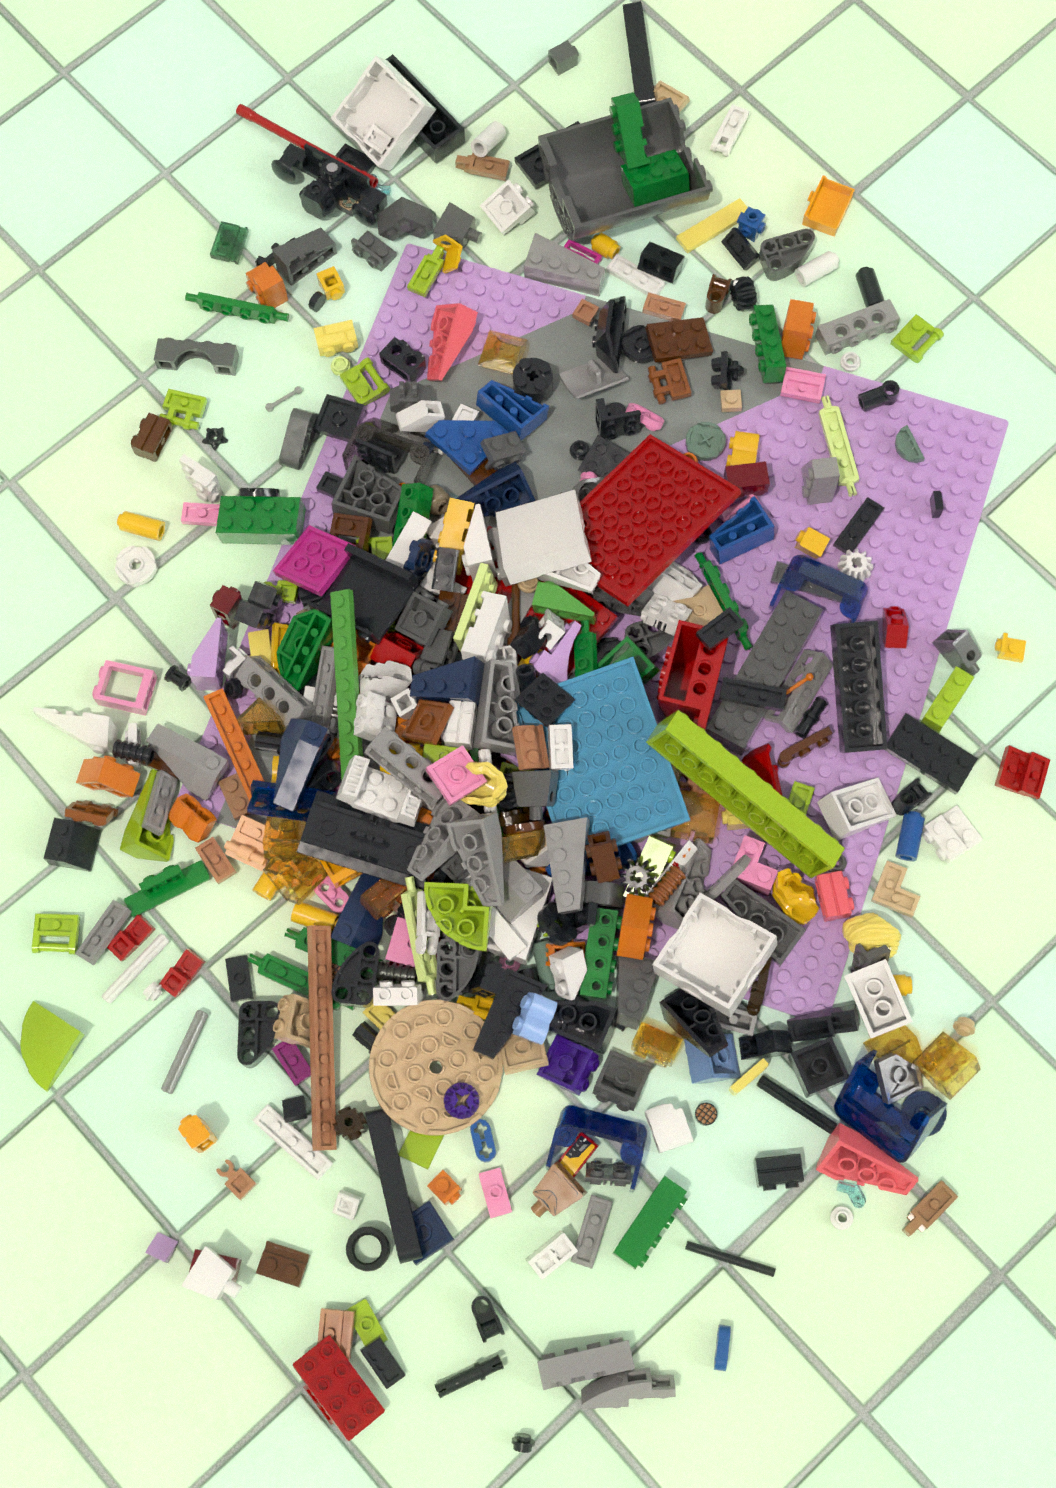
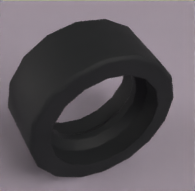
M371 1226L355 1230L349 1236L346 1243V1255L349 1262L355 1268L365 1272L381 1268L388 1260L390 1254V1244L386 1235L379 1229ZM365 1235L376 1237L381 1244L380 1256L371 1263L361 1262L355 1254L356 1242Z

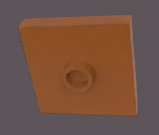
M420 699L401 737L407 741L436 746L454 707L448 703Z

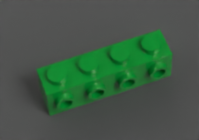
M754 305L752 314H749V325L752 327V340L755 342V355L758 357V370L761 372L763 383L783 382L786 362L774 305Z
M422 483L402 484L392 548L413 511L429 520L433 488Z
M597 908L596 923L589 928L585 953L587 972L581 983L580 995L607 999V994H612L613 982L609 981L610 973L615 972L616 960H613L612 957L613 951L618 950L619 938H615L616 929H621L622 916H618L619 911Z
M664 1175L612 1254L634 1270L637 1266L642 1268L649 1258L646 1255L649 1248L653 1247L655 1249L662 1239L659 1233L663 1227L668 1230L675 1218L672 1214L675 1209L681 1210L688 1200L684 1197L687 1191Z

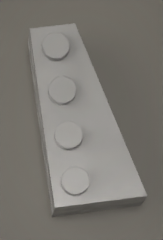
M623 1337L610 1339V1344L601 1346L600 1342L586 1345L587 1350L579 1352L577 1347L564 1350L565 1355L558 1357L555 1356V1352L541 1355L542 1360L537 1361L543 1390L635 1369L629 1340L623 1341Z

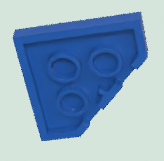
M439 420L425 433V437L468 475H471L488 459L480 445L482 440L509 432L497 421Z

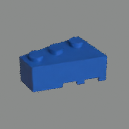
M491 380L478 391L476 406L494 421H497L508 432L516 431L522 441L547 420L549 405L545 403L541 405L532 401L531 397L527 395L523 397L514 393L515 390Z
M755 496L750 499L746 506L740 508L734 517L723 523L709 536L710 551L719 565L774 539V524Z

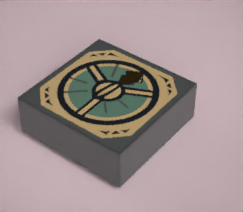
M349 197L347 200L338 201L336 208L353 217L352 205L355 203L359 204V202Z

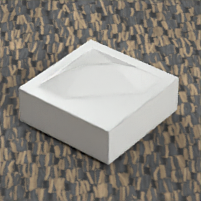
M340 1190L332 1213L353 1221L361 1197Z

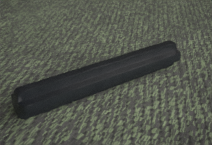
M761 1076L757 1082V1087L827 1133L831 1134L837 1127L836 1122L766 1076Z

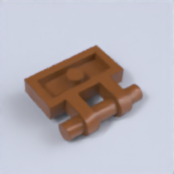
M681 358L661 362L662 370L656 371L655 366L648 367V378L653 385L654 398H657L658 404H664L666 402L664 396L670 394L672 401L691 397V389ZM660 379H665L667 385L661 387Z
M77 800L65 808V817L72 818V820L78 822H92L96 826L107 825L113 817L118 815V809L112 808L111 805H97L89 800Z

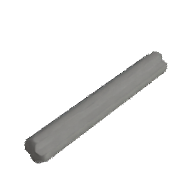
M196 1011L162 1084V1091L168 1094L174 1092L208 1018L206 1012Z

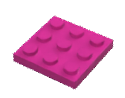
M309 525L274 568L273 572L275 576L322 597L350 559L344 551L349 542Z

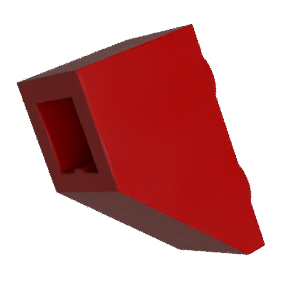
M898 606L883 608V642L885 648L906 649L909 624L904 609Z

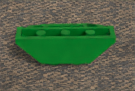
M317 608L294 615L278 647L276 654L280 675L298 692L317 673L322 646L329 647L333 640L331 617Z

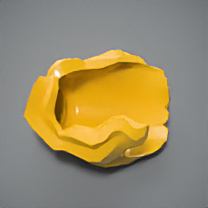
M789 868L779 871L772 885V896L785 915L798 924H807L819 911L813 887L802 883V877L799 873H792Z

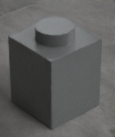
M568 40L548 50V62L558 76L578 65V50Z

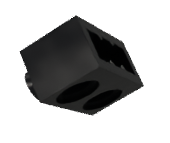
M396 337L379 353L381 363L406 382L415 381L426 369L424 355L419 351L415 352L404 340L400 341Z

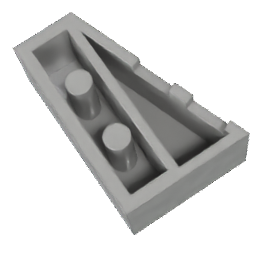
M830 457L810 460L801 468L804 486H802L803 498L807 499V505L832 502L840 477L837 458Z

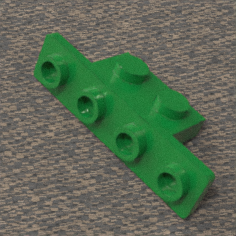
M200 860L184 869H181L178 864L169 865L162 870L163 872L145 877L143 882L139 883L141 890L124 898L127 908L132 911L131 916L135 918L138 914L141 915L210 880L204 863Z

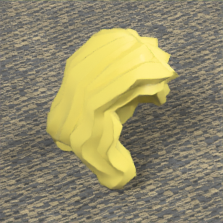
M489 762L467 763L465 767L472 774H483L487 783L460 800L469 805L495 807L506 796L508 786L503 773L498 771Z
M865 913L848 919L843 923L842 934L848 942L849 950L852 953L855 951L856 944L861 943L866 952L874 947L878 948L887 945L890 949L889 958L897 953L899 941L901 940L899 930L877 914Z

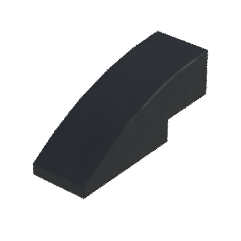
M856 1004L815 1011L787 1020L791 1042L835 1037L838 1033L858 1031L860 1026Z

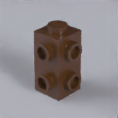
M609 831L587 835L589 844L585 845L587 857H592L593 862L589 863L592 876L597 875L598 883L620 879L618 870L622 869L620 857H615L614 852L618 851L616 839L610 838Z

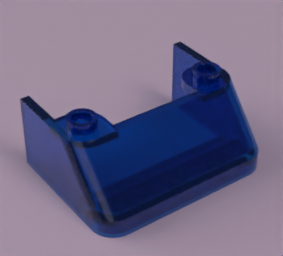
M796 555L790 560L769 604V610H773L782 589L789 592L797 591L802 586L803 581L806 580L842 596L843 598L839 606L840 612L843 616L851 619L850 623L856 621L868 594V587L863 581L804 555Z
M873 1049L855 1063L834 1104V1110L840 1119L895 1161L903 1163L912 1157L935 1128L947 1103L943 1101L930 1113L918 1111L913 1118L909 1117L894 1104L883 1103L882 1096L877 1092L879 1088L877 1075L869 1068L877 1053Z
M574 1105L564 1107L560 1112L546 1163V1170H549L552 1166L556 1147L572 1146L576 1141L578 1132L622 1143L621 1159L626 1164L635 1166L629 1192L634 1193L647 1140L646 1127L638 1122Z

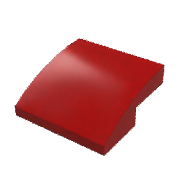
M1010 745L1006 746L995 786L1023 796L1039 799L1050 759L1034 752L1026 753Z

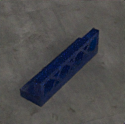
M253 780L251 783L252 797L247 807V813L307 822L317 790L337 796V792L305 787L294 812H291L287 809L277 810L276 807L278 806L273 804L276 783ZM256 802L265 803L266 806L255 807ZM303 808L307 809L308 812L298 813L297 810Z

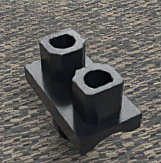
M722 351L721 357L711 359L713 371H721V375L711 377L712 387L714 389L732 390V380L737 381L738 376L744 374V368L738 365V361H732L728 357L727 351Z

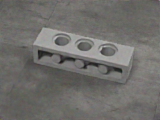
M888 299L817 326L815 337L825 355L830 353L836 354L843 348L854 347L867 339L873 340L885 332H893L898 326L900 317L891 300Z
M247 656L235 675L241 681V685L250 689L255 694L254 697L269 707L268 710L278 716L286 727L291 718L309 720L316 709L261 656Z
M385 726L369 744L364 753L432 808L443 795L425 770L426 767L432 764L431 761L423 758L412 745L406 744L395 731L389 730ZM389 749H393L397 755L392 754ZM406 763H410L414 769L409 768ZM423 777H427L431 783L426 782Z

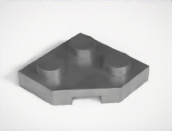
M889 1053L873 1061L883 1103H893L924 1088L919 1067L909 1063L899 1055Z

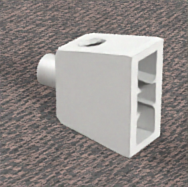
M207 1246L204 1247L181 1285L184 1288L215 1300H220L224 1293L235 1299L242 1289L241 1285L232 1280L236 1270L212 1248Z

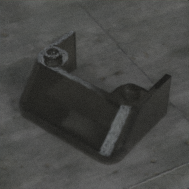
M370 418L354 428L342 454L345 470L348 469L354 455H357L356 438L370 442L374 437L409 452L411 460L421 465L414 483L425 485L439 455V448L428 440L425 435L417 432L400 431L398 425L378 418Z

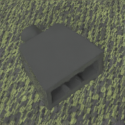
M449 202L433 230V237L436 239L446 234L463 246L462 249H464L469 240L479 243L482 238V232L475 230V218ZM441 241V243L445 245H451V243L447 241Z
M947 629L932 642L952 668L955 669L957 666L960 669H965L972 676L979 672L980 668L976 662L982 657V654L968 630Z
M559 771L512 772L518 807H529L530 820H543V807L554 806Z

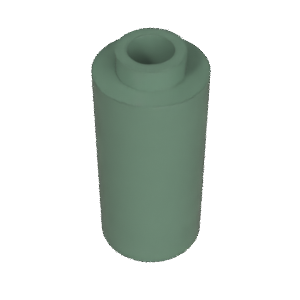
M543 941L532 945L539 981L548 985L546 992L555 991L553 973L550 966H546V961H548V957H546V952H548L546 943L551 942Z

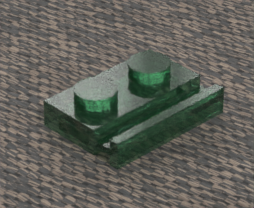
M221 221L210 257L238 264L249 233L248 227L242 228L240 225Z

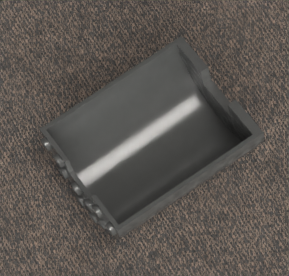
M671 97L640 106L644 124L642 126V136L647 141V145H644V151L649 157L676 149L689 173V191L638 207H634L622 185L620 165L625 163L619 153H615L613 141L616 140L611 129V124H614L611 115L538 136L539 152L544 165L545 180L547 184L549 183L550 198L564 233L568 235L569 240L572 241L708 200L710 192L713 191L711 181L706 179L704 165H700L698 158H694L693 161L691 159V150L685 145L684 131H686V125L684 120L680 119L679 108L677 104L674 105Z

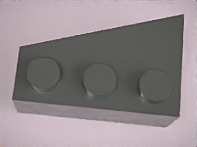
M320 227L272 249L277 271L292 286L336 255L337 249L335 242Z
M622 956L616 957V1023L637 1030L657 976L652 965L655 960L643 957V960Z

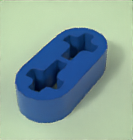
M479 1119L470 1127L477 1158L481 1162L489 1163L496 1156V1148L489 1123L486 1120ZM478 1124H482V1127H487V1130L484 1131L485 1139L481 1140L479 1133L474 1132L478 1128ZM486 1142L488 1149H492L488 1158L480 1155V1152L483 1151L482 1143Z
M718 1325L714 1370L726 1372L731 1326Z

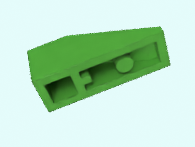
M538 581L532 602L535 613L545 614L548 608L560 618L576 621L589 620L590 624H595L594 612L563 588L551 581Z

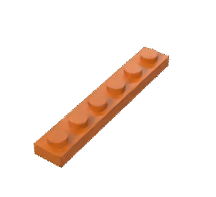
M223 688L203 696L252 807L255 808L271 801V794Z

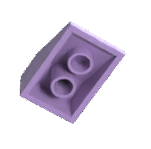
M222 618L215 620L192 655L191 663H188L187 674L197 690L217 691L223 687L224 673L222 670L225 666L228 632Z

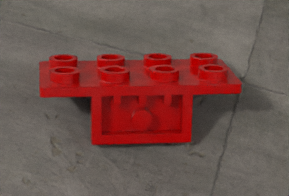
M331 1336L324 1338L293 1363V1368L305 1383L303 1386L305 1391L330 1425L334 1423L347 1441L352 1440L385 1412V1409Z

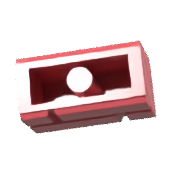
M842 871L817 875L814 881L824 922L850 917L852 910H854V902L852 897L848 898L847 889H849V881L847 876L843 877Z

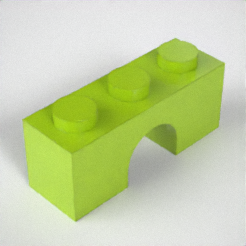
M956 666L924 715L921 723L939 734L967 691L974 676Z

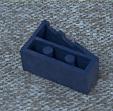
M473 656L413 675L410 697L418 702L422 699L449 704L451 700L474 702L476 705H479L485 663Z

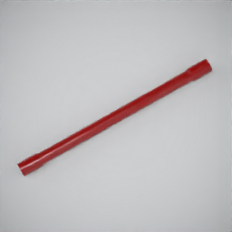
M243 104L238 105L236 109L237 115L258 124L303 150L304 145L307 143L368 176L371 187L375 188L377 186L378 178L341 160L259 115L251 108Z

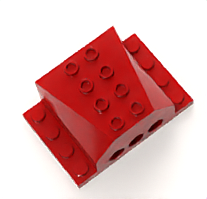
M679 620L672 647L667 646L664 666H662L657 700L659 708L666 718L679 710L686 714L697 726L706 731L729 637L709 651L696 636V632L704 626Z

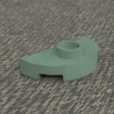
M908 425L902 427L895 439L896 452L908 462H924L925 458Z

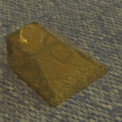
M489 330L478 366L513 374L515 366L523 357L528 340Z

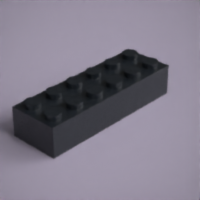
M392 54L385 60L436 109L414 141L437 163L465 143L464 128Z
M878 621L830 625L840 752L887 750Z

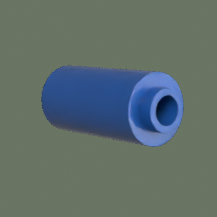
M909 811L908 814L903 815L895 854L896 858L910 862L917 861L925 821L921 813Z

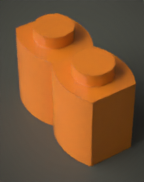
M187 793L176 798L168 814L172 824L177 828L183 829L188 838L197 843L208 838L217 820L212 812L202 807L193 796Z

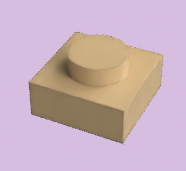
M720 390L721 412L742 411L741 390Z

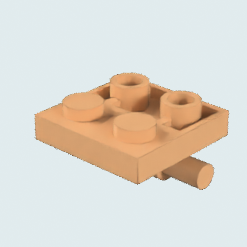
M242 815L231 840H227L224 845L226 849L225 854L260 871H264L282 832L246 815Z

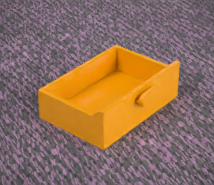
M823 175L816 191H811L807 199L810 203L804 214L802 225L835 237L853 198L855 189L829 180Z

